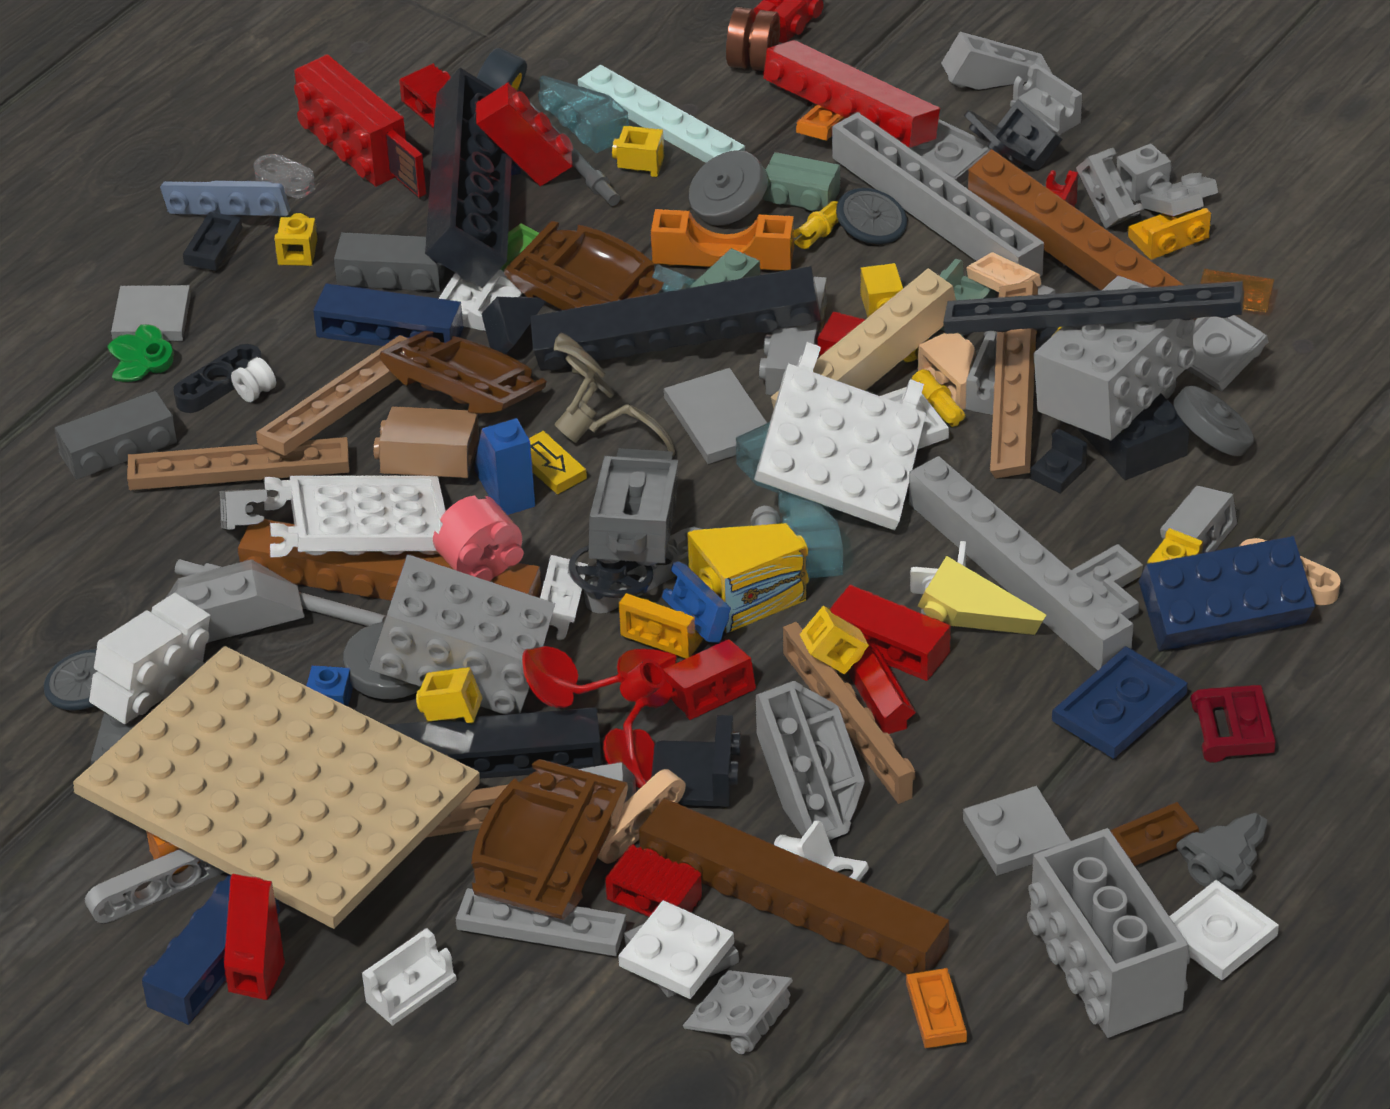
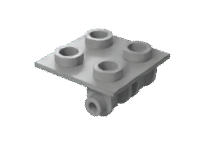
M728 970L719 979L717 985L703 1002L695 1008V1011L683 1024L684 1029L730 1035L733 1040L731 1047L735 1052L739 1054H744L746 1051L750 1052L760 1040L761 1035L767 1033L769 1026H772L781 1012L788 1007L790 992L787 987L793 980L790 977Z

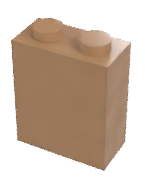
M391 407L387 420L381 421L380 437H376L374 441V458L380 459V473L468 478L479 445L478 413H469L468 410Z

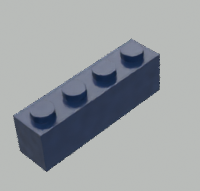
M327 283L313 310L317 337L384 346L399 335L411 338L423 331L434 332V338L439 339L442 343H446L452 340L453 336L460 338L464 329L461 301Z
M229 874L225 880L220 881L216 885L212 896L202 908H198L193 913L185 929L179 936H175L169 942L166 952L157 963L151 965L146 970L142 986L148 1008L189 1025L225 981L224 957L230 878L232 875ZM275 898L278 915V913L280 912L279 901Z

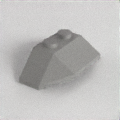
M252 559L178 578L167 596L169 597L173 593H177L210 614L209 639L207 643L304 618L298 586Z
M791 681L756 694L757 736L784 811L802 837L814 821H821L823 823L829 840L848 833L851 824L850 820L856 809L865 781L838 705L803 687V685L796 681Z

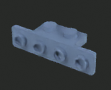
M165 181L160 186L170 214L208 215L209 212L225 215L287 216L291 211L283 185L281 183H272V181Z

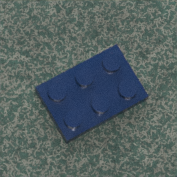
M1125 646L1052 710V721L1114 759L1187 694L1188 683Z

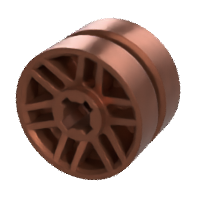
M742 7L734 9L729 23L726 42V60L729 67L746 69L751 64L753 70L764 71L767 48L779 45L780 16L778 12L760 10L756 16L754 9Z

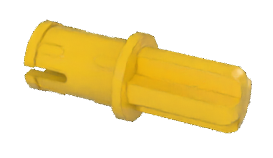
M838 201L830 202L819 212H812L808 216L807 222L794 230V238L802 233L794 241L798 247L807 249L817 239L826 237L831 233L832 227L839 222L836 214Z
M927 369L919 370L913 375L911 380L924 384L922 394L937 413L950 426H958L959 422L964 420L965 412L951 398L950 389L939 384Z

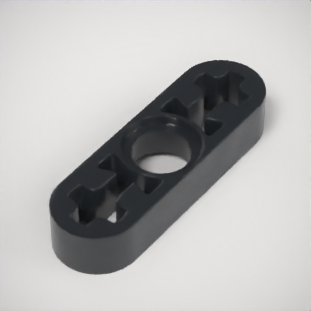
M252 344L238 345L179 381L173 389L176 407L185 413L198 412L234 390L231 379L232 372L240 367L247 368L248 363L256 357L262 359L260 349ZM219 375L227 377L220 381L210 380L212 377Z

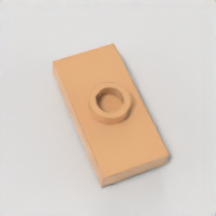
M993 252L966 267L969 279L999 292L1000 286L1032 280L1037 287L1041 285L1040 274Z

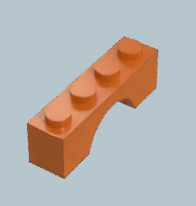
M655 209L651 228L652 262L654 264L711 267L732 248L759 260L760 269L772 271L791 270L794 252V216L759 214L756 221L748 229L735 234H719L709 231L698 224L690 211Z

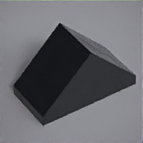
M497 296L481 313L490 348L506 354L516 344L531 323L530 316L537 315L546 302L541 298Z

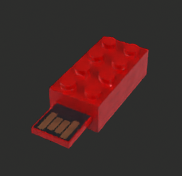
M328 54L294 70L296 80L294 91L299 104L297 117L304 129H309L318 137L323 145L330 147L340 160L346 161L356 170L360 177H365L375 187L396 177L419 198L426 195L423 155L406 141L403 116Z

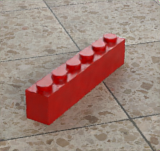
M796 40L767 48L763 79L844 118L859 112L909 148L936 139L940 114L939 107Z

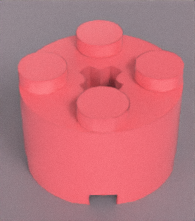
M475 495L468 496L453 504L442 515L440 521L443 525L439 534L434 531L433 544L453 570L490 582L492 578L500 575L509 566L518 564L523 558L524 551L521 548L522 533L519 527L491 497L485 496L486 499H478Z

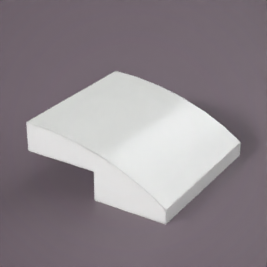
M501 270L483 288L473 282L463 280L455 272L439 299L461 301L463 326L486 331L481 313L497 296L521 297L523 293Z

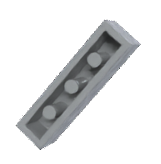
M814 277L821 316L820 322L810 323L805 326L775 329L771 331L772 335L766 334L764 355L767 358H761L759 378L765 380L767 395H774L779 391L788 363L797 366L807 342L818 346L817 338L822 331L827 305V279L825 277Z

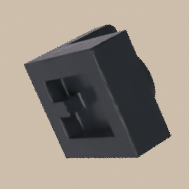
M1057 429L1052 434V448L1030 468V479L1061 494L1086 470L1087 443L1076 436Z

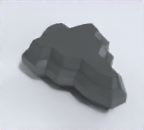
M1258 813L1236 818L1227 826H1212L1203 833L1192 832L1177 842V849L1188 863V870L1193 879L1204 887L1217 880L1231 891L1242 889L1253 876L1251 867L1257 861L1255 848L1263 841L1267 819Z

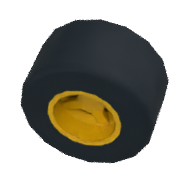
M496 48L486 58L477 78L496 90L509 83L516 91H520L526 75L527 63L521 57L502 48Z

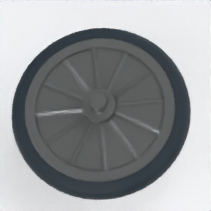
M871 188L853 189L845 193L837 203L836 214L839 223L850 235L861 241L871 244H887L897 240L905 232L907 217L904 209L893 197L882 191Z
M97 649L73 653L63 658L49 671L44 682V693L52 705L64 710H81L95 706L89 702L93 674L98 672L94 669Z

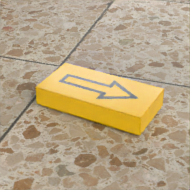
M542 431L529 438L532 471L556 494L587 479L586 469L547 433Z

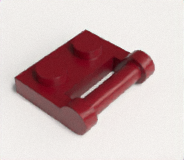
M1261 685L1200 689L1191 695L1192 708L1198 713L1204 739L1201 747L1206 761L1215 763L1223 760L1226 756L1274 753L1275 739ZM1215 707H1223L1230 734L1229 737H1219L1213 713Z

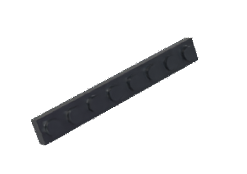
M1243 281L954 300L947 301L943 323L945 334L959 333L968 335L974 332H1007L1016 329L1042 330L1047 327L1063 326L1077 328L1093 324L1117 325L1124 322L1139 321L1152 323L1158 320H1192L1194 318L1216 316L1228 318L1233 315H1242L1244 288Z

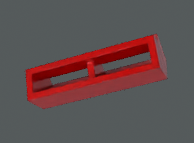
M866 639L869 646L864 651L862 658L857 663H854L847 672L883 733L891 734L907 729V720L916 712L878 647Z

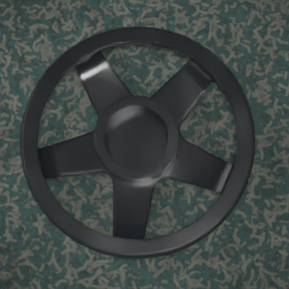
M589 545L576 551L569 560L568 574L571 579L582 589L593 593L596 599L599 600L603 597L623 598L626 593L633 596L640 593L645 594L653 580L652 566H645L647 575L643 582H639L627 575V572L642 566L636 561L620 560L616 563H603L597 559L596 566L576 565L575 563L579 556L589 552ZM580 575L599 578L597 586L586 582ZM613 583H619L630 588L625 590H609Z

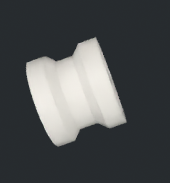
M258 357L251 360L247 368L240 367L231 374L234 388L247 402L254 401L259 398L260 392H268L276 386V378L270 366Z

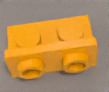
M1203 208L1195 212L1191 210L1175 216L1162 213L1129 226L1128 237L1152 260L1209 238L1211 212L1207 208Z
M627 593L619 602L621 636L686 659L692 656L704 639L695 630V617Z

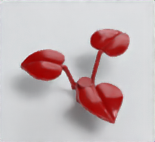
M549 646L524 650L522 665L526 681L533 693L542 702L551 707H569L573 703V692L582 694L611 684L620 683L622 696L630 702H636V705L625 720L623 730L615 728L607 733L603 745L604 755L608 764L622 762L635 776L636 787L641 788L651 779L655 744L646 731L642 729L632 730V724L644 706L658 708L670 700L671 696L669 693L673 691V686L665 680L663 669L674 665L677 656L654 649L629 650L622 654L618 660L617 675L586 685H576L578 671L572 659L566 653Z

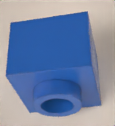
M311 666L306 686L348 707L353 690L350 683V668Z

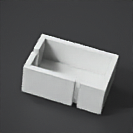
M173 593L154 605L151 612L146 610L100 639L97 643L94 669L98 672L93 674L89 702L123 724L128 723L138 715L145 714L150 707L167 698L204 665L203 657L205 645L209 639L210 614L177 593Z

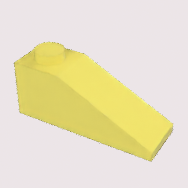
M948 556L945 557L918 604V607L922 608L928 617L938 619L941 622L944 621L951 626L1035 635L1046 617V614Z

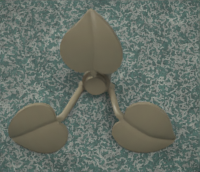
M560 333L555 339L554 350L568 353L566 360L572 366V373L581 374L585 379L573 402L554 425L570 440L577 443L588 429L595 433L600 426L622 414H628L651 427L663 439L668 451H673L674 457V444L667 431L655 419L637 407L626 404L597 421L593 419L597 412L587 403L597 388L609 398L614 396V391L602 379L606 373L575 340L564 333Z

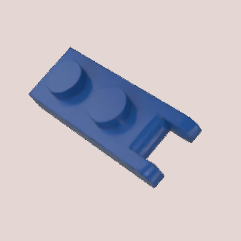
M673 562L671 571L677 576L673 590L664 589L662 598L674 610L695 617V630L706 641L720 642L724 628L729 622L731 607L688 566L681 562Z

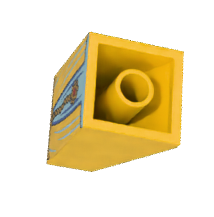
M787 523L698 529L687 532L689 568L731 607L729 622L724 628L726 633L806 601V584L809 582L806 571L808 547L803 537L796 535Z

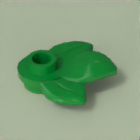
M142 324L137 328L135 335H120L108 344L110 353L117 360H120L119 365L112 374L113 380L129 382L140 380L149 371L152 373L166 371L173 363L174 350L168 341L163 340L161 330L154 325Z

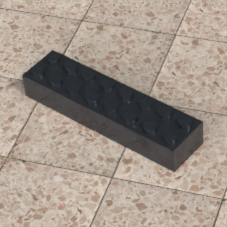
M459 68L436 94L425 255L429 256L436 264L444 265L456 272L463 280L473 282L483 288L507 262L512 158L476 124V103L496 89L464 69Z

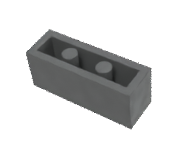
M341 232L334 257L337 285L350 287L440 291L446 266L436 264L429 256L425 255L426 237Z
M156 391L54 427L59 454L76 480L128 461V454L150 453L177 443L173 416Z

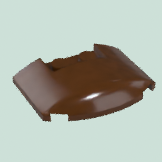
M551 221L504 270V275L527 297H539L561 310L662 293L668 286L665 276L660 281L653 271L655 264L643 253L621 239L583 225H577V231L557 230L559 222Z
M423 331L381 351L379 357L390 372L404 385L408 386L418 381L422 387L428 390L446 393L456 402L469 404V413L501 411L544 389L547 382L544 378L534 381L530 378L531 368L497 350L455 336L452 337V340L442 343L439 339L433 337L434 332Z
M539 759L532 764L533 769L536 771L520 782L514 778L501 792L484 818L472 854L471 864L474 869L476 882H472L474 895L564 920L582 899L583 894L581 890L611 829L616 830L626 799L628 784L627 782Z

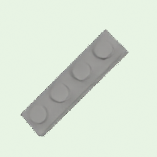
M469 888L465 892L456 917L457 930L617 956L627 925L626 914L576 906L562 920L474 895L473 889Z

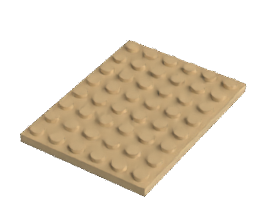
M224 646L73 781L75 794L230 875L234 873L272 881L276 899L334 929L480 784V772Z

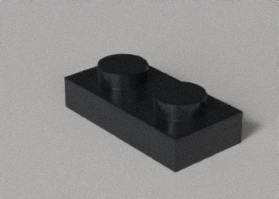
M209 212L183 253L184 265L216 271L243 228L241 217Z

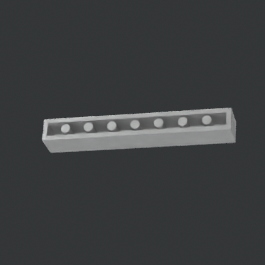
M859 112L832 126L833 159L876 190L893 197L904 210L974 260L978 261L993 252L1040 274V276L1043 275V241Z
M938 456L909 471V505L958 548L960 547V541H966V555L1010 594L1046 614L1043 623L1093 667L1099 670L1125 646L1132 649L1133 623L942 458Z

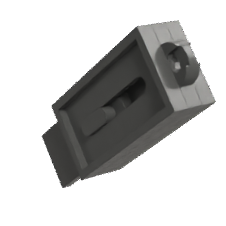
M618 448L617 457L604 456L589 516L590 559H599L603 563H616L620 560L636 561L644 566L665 563L677 504L678 460H673V451Z

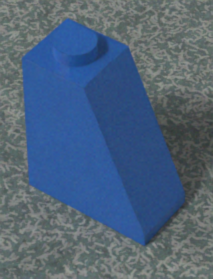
M518 419L482 428L474 468L489 497L507 515L535 507L531 445Z

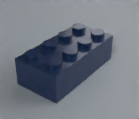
M1294 536L1146 564L1139 579V585L1159 651L1304 624L1315 608Z

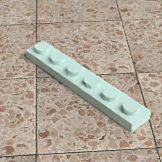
M599 65L578 79V90L644 128L662 129L663 137L666 141L705 163L725 152L745 151L743 144L602 65Z

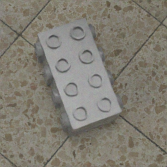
M1117 276L1103 290L1148 288V286ZM1170 319L1158 320L1152 323L1139 321L1124 322L1117 325L1093 324L1077 328L1063 326L1034 352L1038 412L1112 440L1118 433L1127 428L1143 409L1148 408L1164 389L1169 388L1185 369L1191 367L1196 356L1193 344L1194 320Z
M407 554L369 670L422 686L425 675L428 672L470 667L483 697L480 704L481 707L505 715L520 714L529 690V685L523 671L522 655L526 649H534L544 645L556 603Z
M1106 828L1033 854L1032 884L1028 887L1031 898V911L1027 913L1029 926L1035 935H1040L1046 943L1051 961L1055 965L1059 964L1065 972L1070 990L1074 994H1079L1084 1001L1086 1012L1091 1022L1099 1024L1107 1038L1183 1010L1184 991L1187 990L1186 969L1187 964L1190 962L1189 944L1111 831Z

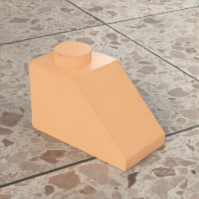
M943 333L919 344L918 371L922 369L929 370L939 384L950 389L951 398L962 410L966 409V380L976 358L975 348L968 339H964L959 333Z

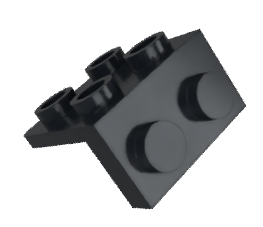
M1017 99L998 125L991 123L970 110L964 114L971 122L969 129L984 140L987 137L990 140L987 145L990 149L1002 157L1008 154L1007 157L1020 168L1028 165L1038 171L1063 140L1027 104Z
M717 715L715 742L661 740L655 743L651 778L663 769H669L685 782L686 787L678 804L729 807L731 785H738L739 762L733 761V755L740 756L741 732L733 731V715Z

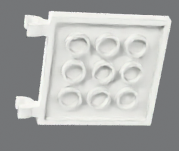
M807 342L797 366L788 363L784 372L754 480L895 530L900 521L909 484V471L913 468L926 416L925 412L916 409L924 384L910 379L906 392L901 396L900 403L814 373L813 369L821 347Z
M290 476V480L264 477L265 489L278 492L275 497H267V500L264 501V510L279 509L285 504L286 500H291L295 525L288 527L280 523H270L271 536H279L285 539L280 544H270V557L285 556L290 553L293 547H298V552H306L311 555H322L327 553V551H343L350 555H360L365 553V551H382L389 555L401 554L403 551H420L428 555L439 553L434 547L433 535L434 531L439 534L443 525L440 519L446 510L438 476Z

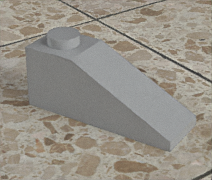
M959 32L941 63L952 84L961 88L967 86L978 90L1014 84L1017 76L1021 77L1024 82H1027L1028 69L1035 63L1052 74L1040 53L964 32Z

